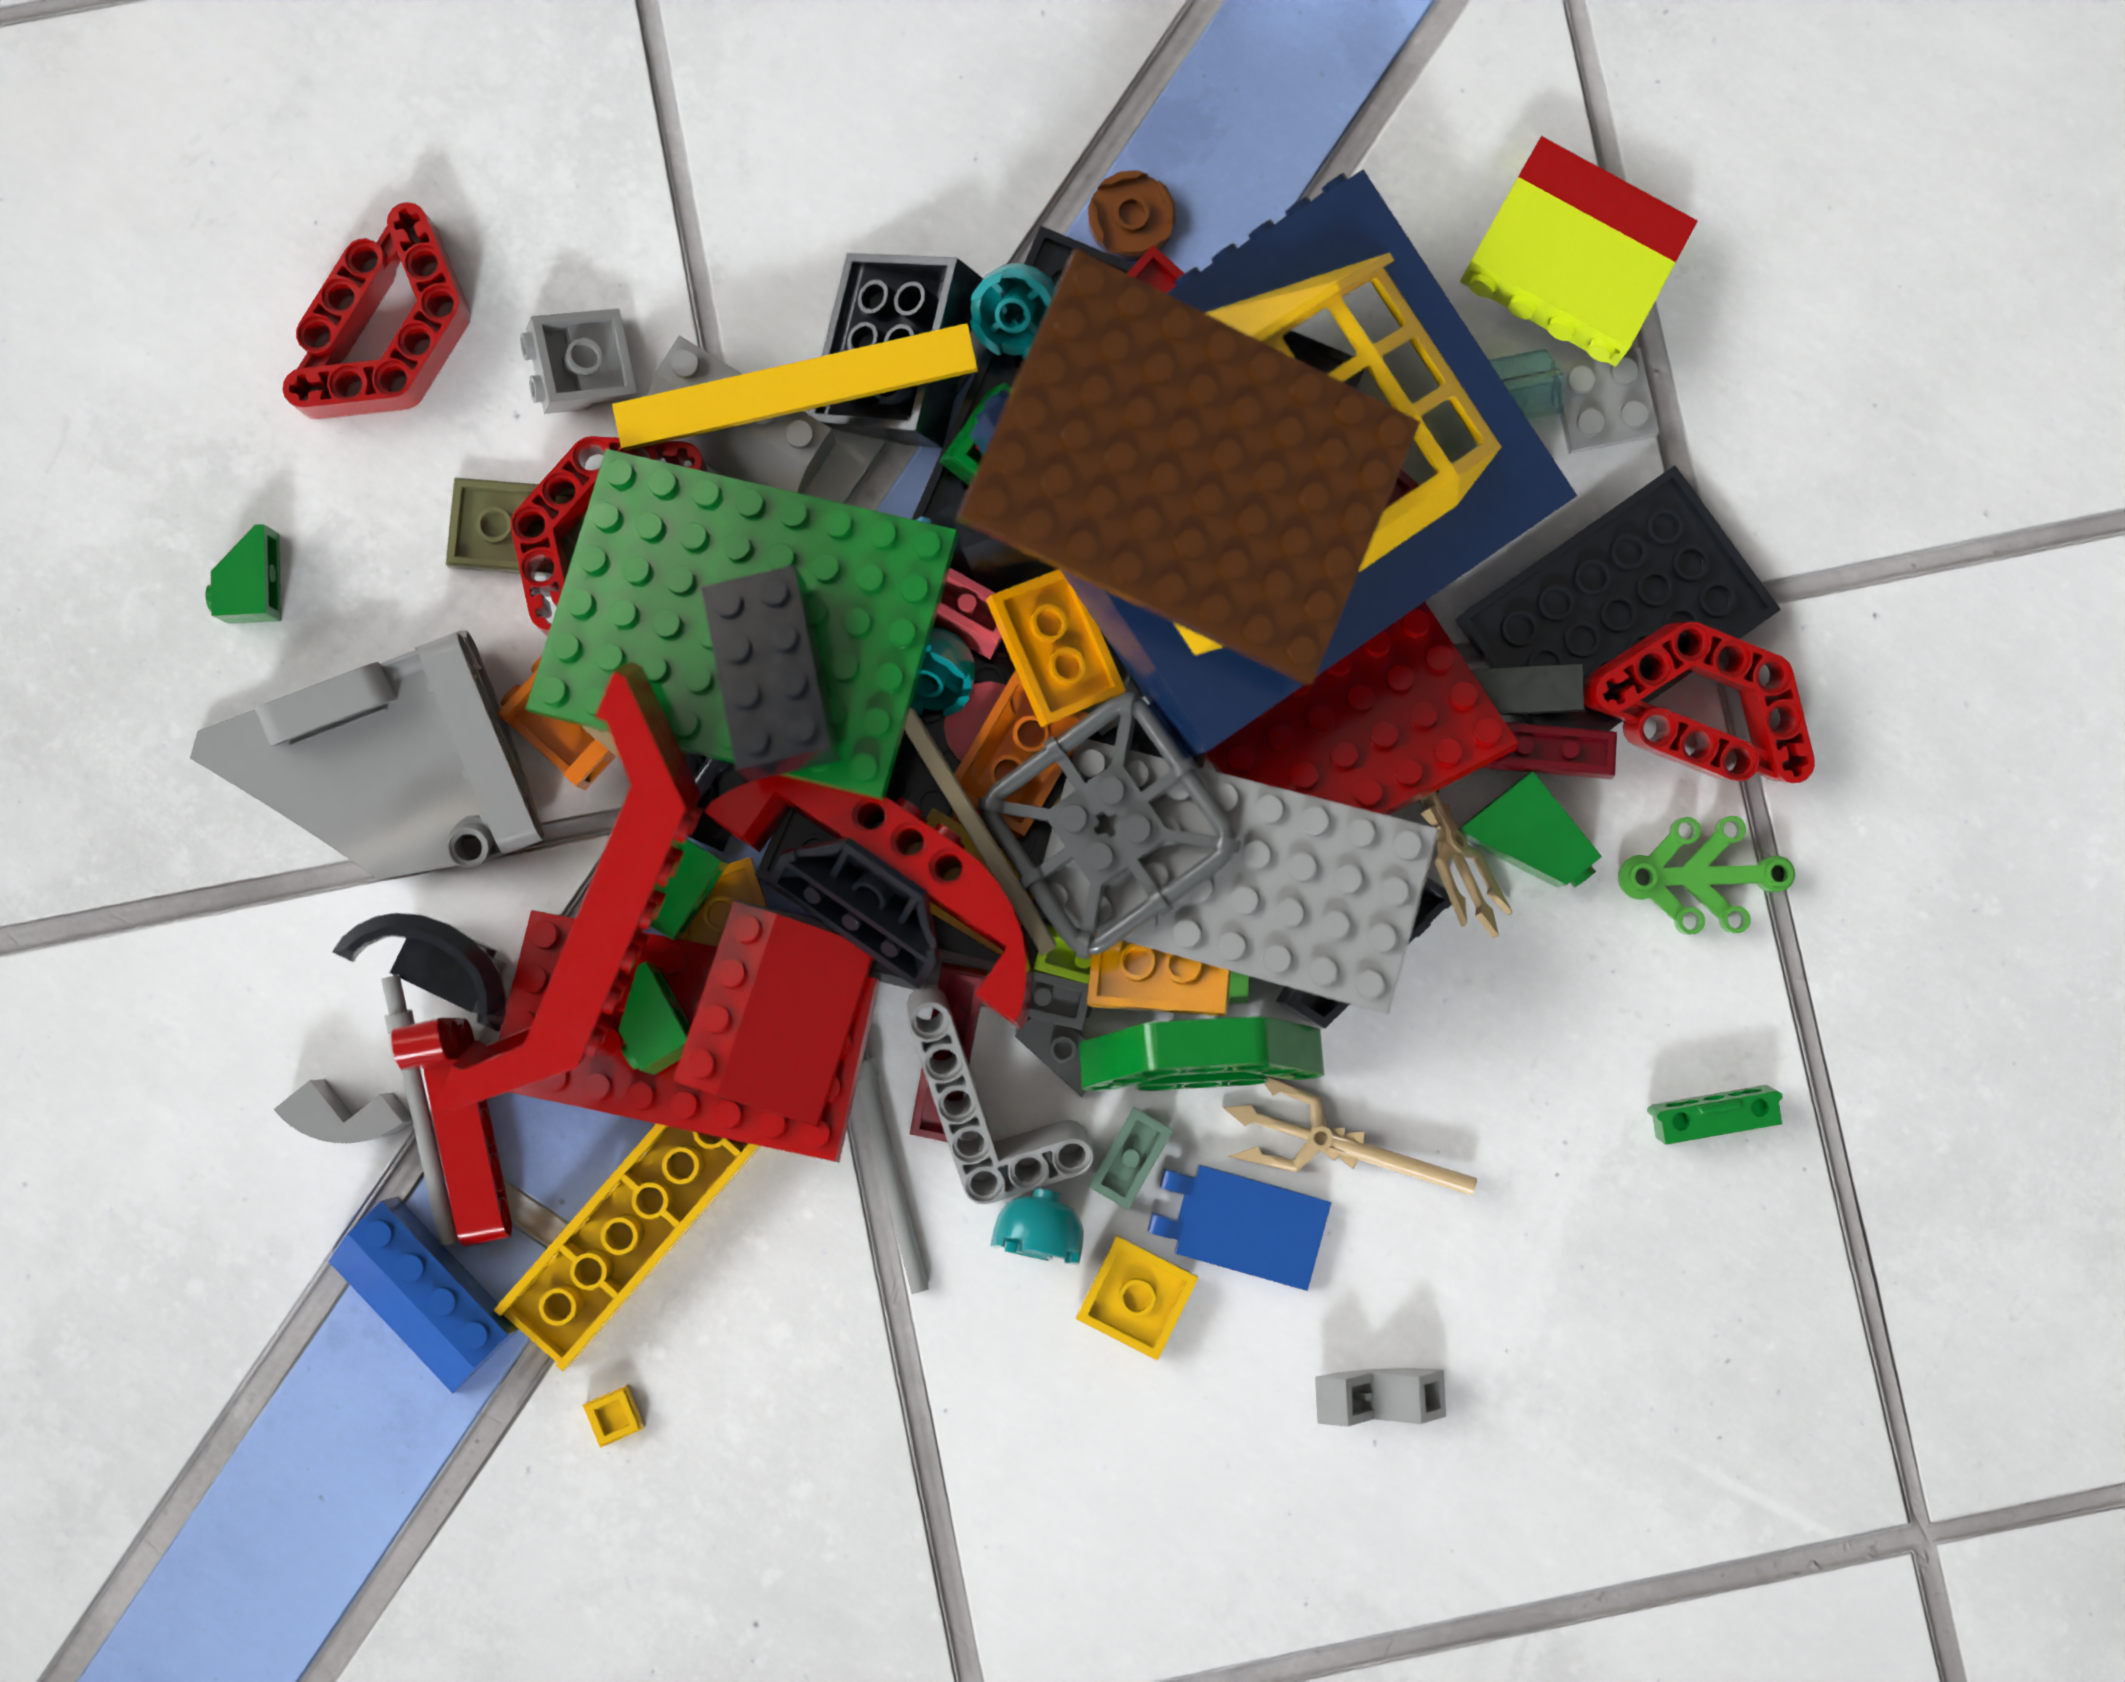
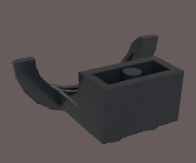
M391 913L375 916L356 925L343 935L332 951L340 957L355 962L358 955L364 949L382 939L389 937L406 938L389 972L390 974L400 975L401 979L469 1012H477V1023L497 1032H500L506 1016V993L501 975L506 963L494 958L497 953L496 949L473 940L450 924L416 914Z

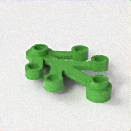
M1727 816L1720 819L1715 825V832L1682 867L1663 868L1682 845L1694 843L1700 837L1701 827L1697 820L1691 817H1683L1672 823L1670 833L1649 856L1636 855L1623 862L1618 872V883L1621 890L1632 899L1644 900L1650 898L1674 921L1675 928L1684 935L1697 934L1705 926L1704 914L1695 907L1685 908L1665 887L1683 886L1719 919V924L1725 932L1735 934L1744 932L1749 927L1751 921L1750 914L1743 907L1732 906L1710 885L1757 884L1763 891L1775 893L1784 891L1793 884L1795 869L1792 863L1782 856L1764 858L1757 865L1709 866L1729 844L1738 842L1745 836L1746 825L1737 816ZM1726 822H1732L1736 826L1737 833L1735 837L1729 838L1725 835L1724 825ZM1681 823H1687L1691 827L1692 835L1689 839H1684L1680 836L1678 829ZM1775 865L1780 866L1784 871V877L1780 882L1775 881L1771 876V870ZM1639 869H1644L1649 874V881L1645 886L1640 885L1636 881L1635 874ZM1733 911L1741 917V924L1738 928L1731 927L1728 922V916ZM1686 913H1691L1696 918V925L1691 930L1687 929L1683 924V917Z

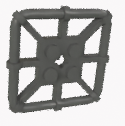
M1125 691L1123 696H1117L1105 702L1056 738L1052 735L1043 742L1044 748L997 781L986 792L985 798L980 797L978 809L982 810L984 822L1020 876L1018 881L1024 891L1031 892L1063 942L1072 951L1076 952L1078 958L1090 959L1092 955H1097L1110 949L1160 913L1164 916L1173 909L1171 904L1222 869L1232 859L1234 853H1239L1241 841L1236 840V832L1230 819L1197 774L1198 765L1192 757L1186 758L1153 709L1144 700L1138 698V693ZM1120 715L1112 764L1087 782L1068 755V752ZM1136 719L1171 768L1169 773L1144 791H1142L1127 769ZM1054 762L1059 764L1076 789L1051 809L1004 802L1006 797ZM1181 783L1217 836L1168 829L1152 803ZM1001 814L1049 822L1065 845V848L1040 866L1035 867ZM1104 814L1109 817L1117 815L1120 820L1115 824L1117 833L1113 837L1107 833L1100 835L1097 828L1101 824L1099 818ZM1166 842L1215 849L1211 854L1162 889L1159 888L1141 861ZM1072 860L1076 861L1090 882L1081 932L1078 931L1045 882L1046 879L1065 867ZM1130 869L1147 893L1148 899L1097 934L1105 886Z

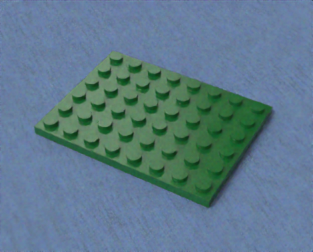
M606 449L526 709L533 714L610 732L607 723L596 718L595 715L612 673L624 665L633 662L643 667L680 749L735 764L701 587L794 565L806 582L841 760L780 775L884 801L959 534L956 529Z

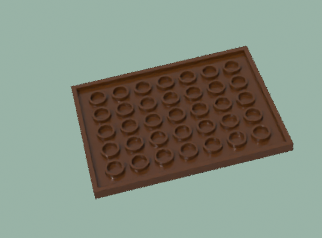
M1075 248L1070 255L955 520L1304 685L1313 684L1421 421Z

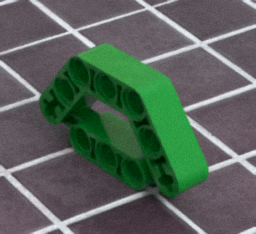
M1263 1016L1150 1022L1079 1042L1081 1090L1108 1091L1135 1084L1136 1089L1140 1091L1233 1087L1263 1084L1268 1082V1076L1287 1080H1306L1324 1076L1321 1029Z

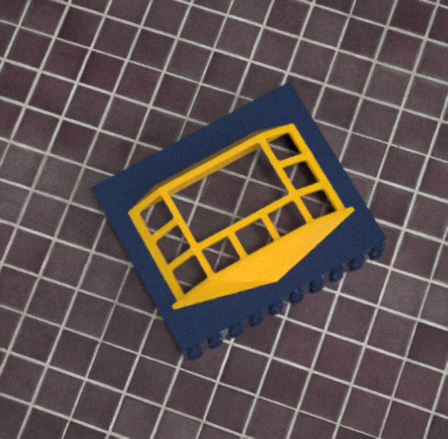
M1364 169L1350 178L1345 173L1336 176L1321 188L1323 193L1312 201L1308 196L1300 199L1285 211L1287 216L1276 224L1271 219L1264 222L1248 235L1250 239L1239 248H1237L1235 243L1228 245L1212 257L1213 263L1200 272L1198 267L1192 268L1174 282L1176 287L1166 293L1293 358L1295 357L1283 341L1282 336L1321 310L1328 309L1357 354L1327 375L1344 382L1362 369H1368L1393 408L1421 421L1414 440L1435 470V475L1384 510L1316 676L1577 497L1574 489ZM1368 282H1371L1400 326V329L1376 343L1370 342L1342 298ZM1407 341L1411 343L1439 388L1416 403L1409 401L1382 360V356ZM1003 389L989 398L983 404L985 409L976 415L978 422L970 436L983 455L1010 395L1007 389ZM1445 400L1450 402L1478 445L1454 463L1447 459L1422 421V415ZM1061 570L1186 758L1194 757L1212 749L1304 685Z

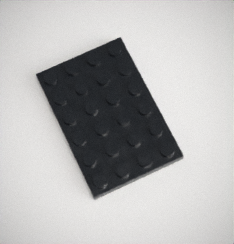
M1674 465L1462 613L1455 621L1490 669L1583 664L1585 679L1590 673L1667 624L1698 622L1740 639L1781 609L1682 473ZM1684 631L1677 640L1678 648L1682 654L1689 647V638ZM1646 655L1639 664L1640 673L1644 678H1647L1652 671L1651 660ZM1684 671L1641 699V701L1651 702L1692 673V671ZM1606 683L1608 691L1618 685L1617 683ZM1608 691L1603 694L1604 699H1610ZM1586 704L1585 711L1523 714L1529 724L1609 731L1623 721L1606 713L1590 709Z

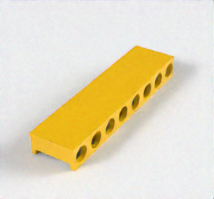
M655 1124L497 1305L494 1311L499 1316L504 1315L555 1360L557 1362L556 1366L563 1372L577 1360L762 1146Z

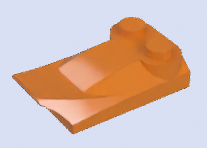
M1014 671L954 774L985 826L982 810L978 809L980 797L985 798L986 792L997 781L1044 748L1043 742L1052 735L1056 738L1089 715L1085 711H1080L1040 727L1016 671ZM1074 749L1068 752L1070 758L1073 756ZM1054 762L1006 797L1004 802L1042 808L1063 770L1057 762ZM952 809V819L961 824V822L959 821L958 817ZM1001 814L1016 838L1025 836L1035 820Z

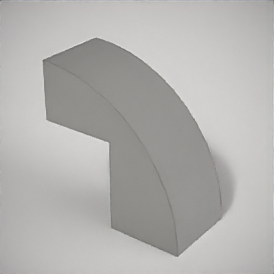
M325 1079L309 1080L273 1109L281 1119L297 1131L311 1138L331 1143H357L383 1138L413 1123L411 1114L394 1092L379 1094L353 1115Z
M1412 1368L1370 1369L1331 1373L1315 1377L1317 1424L1349 1427L1374 1419L1423 1424L1446 1417L1444 1370Z

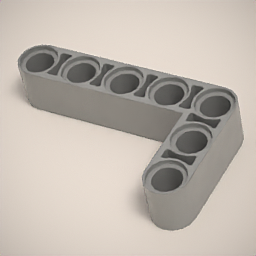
M922 986L920 990L915 989L909 995L906 1003L909 1028L967 1197L974 1203L982 1205L991 1204L1079 1176L1086 1172L1092 1164L1093 1151L1085 1128L1077 1121H1059L994 1142L944 992L933 986ZM928 1007L936 1008L940 1011L935 1018L929 1020L921 1019L917 1016L922 1009ZM940 1049H947L953 1052V1055L946 1060L939 1061L931 1057L934 1052ZM956 1090L967 1093L964 1098L958 1101H951L945 1098L948 1093ZM967 1131L979 1133L977 1138L970 1141L959 1138ZM1075 1143L1080 1145L1073 1152L1065 1153L1060 1151L1067 1144ZM1026 1157L1036 1159L1029 1166L1017 1165L1019 1160ZM982 1171H988L992 1173V1175L985 1180H976L973 1178L975 1174Z

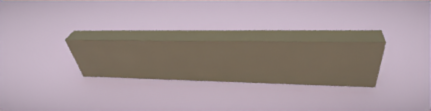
M910 707L904 729L993 877L1002 888L1039 953L1043 956L1056 948L1055 945L1057 943L915 709Z

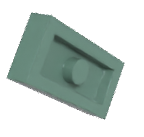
M1133 1107L1088 1187L1129 1210L1174 1130Z

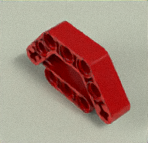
M410 202L400 203L389 212L387 226L377 242L367 238L351 242L300 320L296 329V339L307 353L298 368L286 376L282 391L285 399L305 416L311 419H326L414 408L422 401L468 327L471 318L470 308L438 229L421 207ZM412 226H414L416 234L422 243L416 244L410 237L412 235ZM378 258V262L373 270L362 272L363 266L368 260ZM401 262L417 300L381 359L338 364L347 357L393 284L396 277V269ZM433 262L438 263L434 273L429 276H421L424 266ZM354 295L351 306L344 310H339L340 302L345 297ZM447 302H454L453 309L449 314L442 317L437 316L441 305ZM330 332L328 343L316 348V341L320 335ZM430 339L429 348L424 353L414 354V348L419 341ZM406 376L407 380L404 388L397 392H391L393 381L398 377ZM362 381L359 393L355 396L347 397L349 386L354 382Z
M584 437L572 446L515 510L510 520V526L528 613L531 621L547 637L552 623L546 618L552 616L550 602L545 597H551L552 602L557 607L568 573L562 539L578 523L581 517L586 514L600 469H585L587 460L594 455H604L605 450L610 449L661 461L664 458L666 463L683 467L685 461H690L692 466H688V468L708 472L707 466L697 447L684 441H668L624 451L621 448L618 437ZM562 489H575V495L568 503L558 504L555 502L557 494ZM536 521L545 522L544 531L535 538L526 537L527 528L531 523ZM554 564V572L549 579L545 581L535 580V573L541 565Z
M1698 622L1670 623L1599 667L1584 679L1585 704L1587 707L1623 720L1622 728L1625 738L1629 743L1638 748L1711 777L1725 780L1744 781L1756 773L1771 781L1793 784L1807 780L1813 773L1815 758L1793 669L1784 657ZM1683 631L1689 638V647L1684 654L1681 653L1677 645L1678 637ZM1723 648L1727 650L1730 657L1729 664L1724 670L1718 662L1719 653ZM1645 655L1649 657L1652 663V671L1647 678H1644L1639 670V664ZM1764 664L1767 666L1770 675L1765 686L1759 680V672ZM1686 670L1739 690L1752 744L1670 710L1641 701V699ZM1606 683H1617L1618 685L1608 691ZM1608 691L1610 699H1604L1603 694ZM1776 708L1780 714V722L1776 729H1773L1770 724V715ZM1649 717H1653L1657 728L1653 737L1648 739L1644 733V724ZM1693 733L1697 741L1696 749L1692 754L1688 755L1685 750V740L1689 734ZM1733 749L1737 760L1734 768L1729 771L1726 767L1725 759L1728 752Z

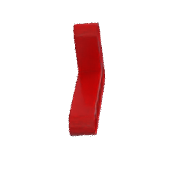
M438 1018L394 1028L391 1032L393 1055L401 1070L423 1069L455 1228L461 1245L469 1247L509 1238L512 1235V1219L487 1099L449 1112H443L435 1108L452 1065L475 1042L473 1030L466 1018Z

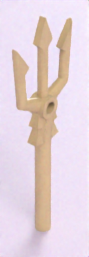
M1437 791L1421 798L1425 808L1421 815L1433 828L1439 830L1436 840V847L1439 853L1435 860V865L1460 925L1464 927L1467 924L1466 897L1459 893L1447 864L1451 859H1453L1476 907L1475 916L1492 939L1499 936L1493 909L1486 904L1464 857L1473 860L1487 886V895L1506 914H1512V910L1481 851L1468 845L1465 836L1458 830L1457 822H1454L1451 818L1450 804L1442 803Z
M1268 1076V1082L1264 1083V1085L1273 1096L1280 1092L1310 1105L1311 1129L1255 1112L1252 1105L1222 1107L1244 1126L1255 1123L1307 1140L1293 1160L1261 1153L1258 1146L1227 1156L1230 1158L1298 1172L1317 1153L1322 1151L1334 1161L1337 1157L1340 1158L1352 1169L1360 1160L1471 1196L1476 1187L1477 1178L1364 1143L1365 1132L1345 1133V1128H1327L1319 1096Z

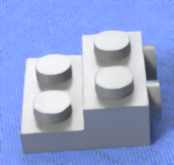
M619 308L531 316L526 332L520 335V344L524 360H533L536 375L529 378L530 393L534 403L542 402L544 414L588 410L593 403L635 399L638 392Z

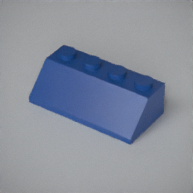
M398 1197L380 1201L346 1234L328 1261L452 1394L520 1330L504 1315L499 1316L494 1311L499 1303L444 1245H439V1240Z

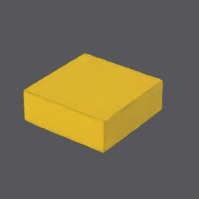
M628 1384L583 1404L600 1448L638 1432L645 1427Z

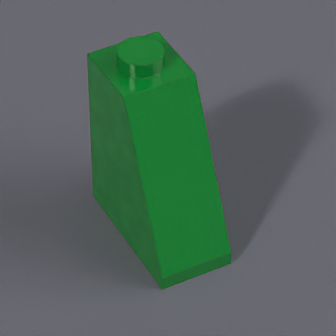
M1533 771L1519 779L1458 828L1465 836L1467 842L1555 887L1565 886L1569 883L1574 888L1579 886L1596 872L1592 865L1602 857Z

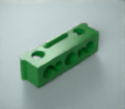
M1760 1085L1652 1104L1647 1108V1112L1653 1117L1655 1137L1665 1145L1782 1125L1779 1101L1783 1098V1095L1768 1085Z

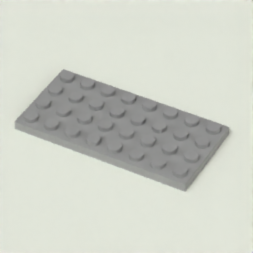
M1086 739L1075 747L1072 760L1087 782L1112 764L1115 746ZM1130 750L1127 769L1142 791L1171 770L1164 758ZM1198 767L1196 770L1197 774L1230 819L1236 832V840L1241 841L1239 853H1234L1232 859L1222 869L1171 904L1173 909L1164 916L1160 913L1122 940L1389 1015L1439 830ZM1067 777L1060 801L1076 790ZM1181 783L1152 803L1168 829L1217 836ZM1106 814L1102 815L1099 818L1101 824L1097 828L1099 835L1107 833L1111 837L1115 836L1117 833L1115 824L1120 821L1118 816L1109 817ZM1053 828L1043 863L1065 848V845ZM1166 842L1141 861L1159 888L1162 889L1211 854L1215 849ZM1072 860L1065 867L1046 879L1045 882L1076 928L1082 929L1090 882L1076 861ZM1130 869L1105 886L1097 930L1098 934L1148 899L1147 893ZM1033 897L1032 904L1040 917L1049 920Z

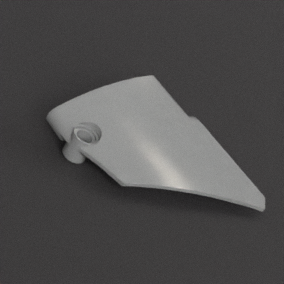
M468 631L454 632L417 646L414 651L382 663L378 661L257 706L254 710L201 729L197 731L190 755L191 760L296 823L378 880L454 866L473 868L479 864L544 840L541 822L507 722L497 715L501 706L478 648ZM465 834L475 835L481 841L482 851L478 857L469 856L462 849L461 842Z

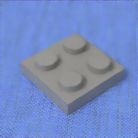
M1641 348L1629 349L1616 367L1607 362H1599L1592 357L1558 363L1551 367V377L1569 454L1654 438L1659 434Z

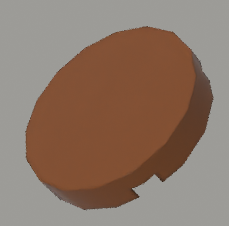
M1138 170L1120 171L1104 179L1093 194L1088 206L1089 230L1096 244L1106 253L1125 261L1139 260L1152 244L1160 251L1169 241L1175 225V204L1168 188L1161 181L1158 180L1157 182L1154 178L1148 177L1147 173Z

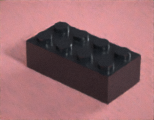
M791 565L701 587L736 770L750 782L840 761L841 755L806 582L796 567Z

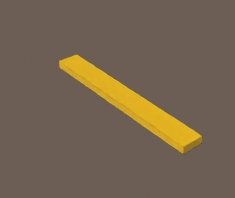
M968 323L618 402L612 404L621 448L624 451H629L978 372Z

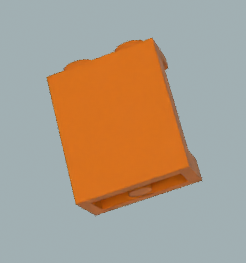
M541 655L531 668L533 674L522 686L515 685L504 695L500 702L503 707L498 711L497 715L503 721L510 724L557 766L570 782L586 791L617 756L590 735L581 725L533 714L526 709Z

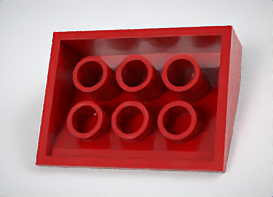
M733 901L673 1081L689 1088L819 1127L848 1033L859 1005L858 1002L874 958L846 940L843 936L770 911Z

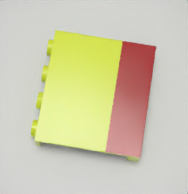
M1541 136L1459 282L1468 286L1476 295L1490 298L1505 306L1514 316L1520 319H1528L1547 329L1556 339L1569 341L1587 351L1593 359L1599 362H1607L1616 367L1634 342L1698 220Z

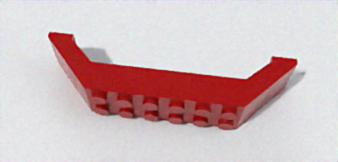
M630 662L612 673L595 715L596 718L607 723L631 787L532 1026L489 1044L476 1040L452 1065L435 1106L438 1110L449 1112L577 1069L587 1055L595 1057L600 1045L605 1043L615 1019L609 1017L608 1014L612 1015L617 1004L622 1002L632 980V977L625 975V973H630L635 962L640 960L650 937L642 932L644 929H649L653 919H657L667 897V894L661 892L660 889L662 886H667L671 877L674 878L685 854V851L678 849L679 844H684L688 835L693 834L703 809L696 806L701 794L643 667L636 663Z

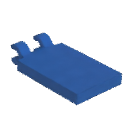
M1198 1164L1195 1177L1164 1168L1160 1187L1184 1194L1178 1219L1152 1212L1147 1229L1149 1233L1177 1240L1175 1254L1308 1291L1332 1202Z

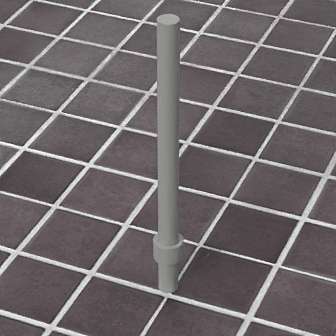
M400 975L381 978L389 1013L384 1015L388 1034H391L394 1028L415 1024L412 1009H407ZM421 1069L401 1070L439 1245L452 1244L457 1242L458 1238Z
M866 1045L858 1078V1087L911 1294L926 1291L929 1287L875 1076L879 1075L875 1058H870Z

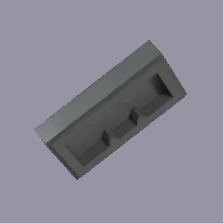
M1030 1018L1023 1028L1017 1032L1015 1037L1082 1097L1087 1091L1081 1090L1079 1042L1086 1039L1071 1027Z

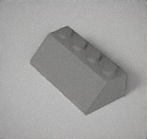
M679 335L656 370L647 396L733 377L742 373ZM804 411L673 440L693 444L699 450L705 464L724 476L800 494L805 493L837 443L830 427Z

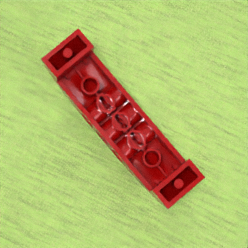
M783 775L750 781L729 790L709 804L705 812L712 819L759 853L789 810L793 809L834 838H851L927 891L928 899L931 903L1004 951L975 995L995 1013L1019 1029L1023 1028L1028 1020L1032 1000V966L1027 940L1020 921L998 882L976 858L964 850L966 846L960 842L961 838L952 830L940 823L933 829L927 825L928 821L921 816L923 812L901 797L896 803L887 797L883 801ZM885 818L879 828L869 830L871 823L875 819ZM924 843L922 849L917 854L906 855L908 848L912 844ZM962 868L961 875L956 880L943 881L945 873L949 869Z

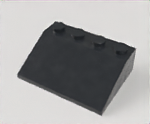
M847 253L822 356L968 323L971 334V296L983 278L957 257ZM960 376L808 410L807 414L831 429L904 445L943 448Z

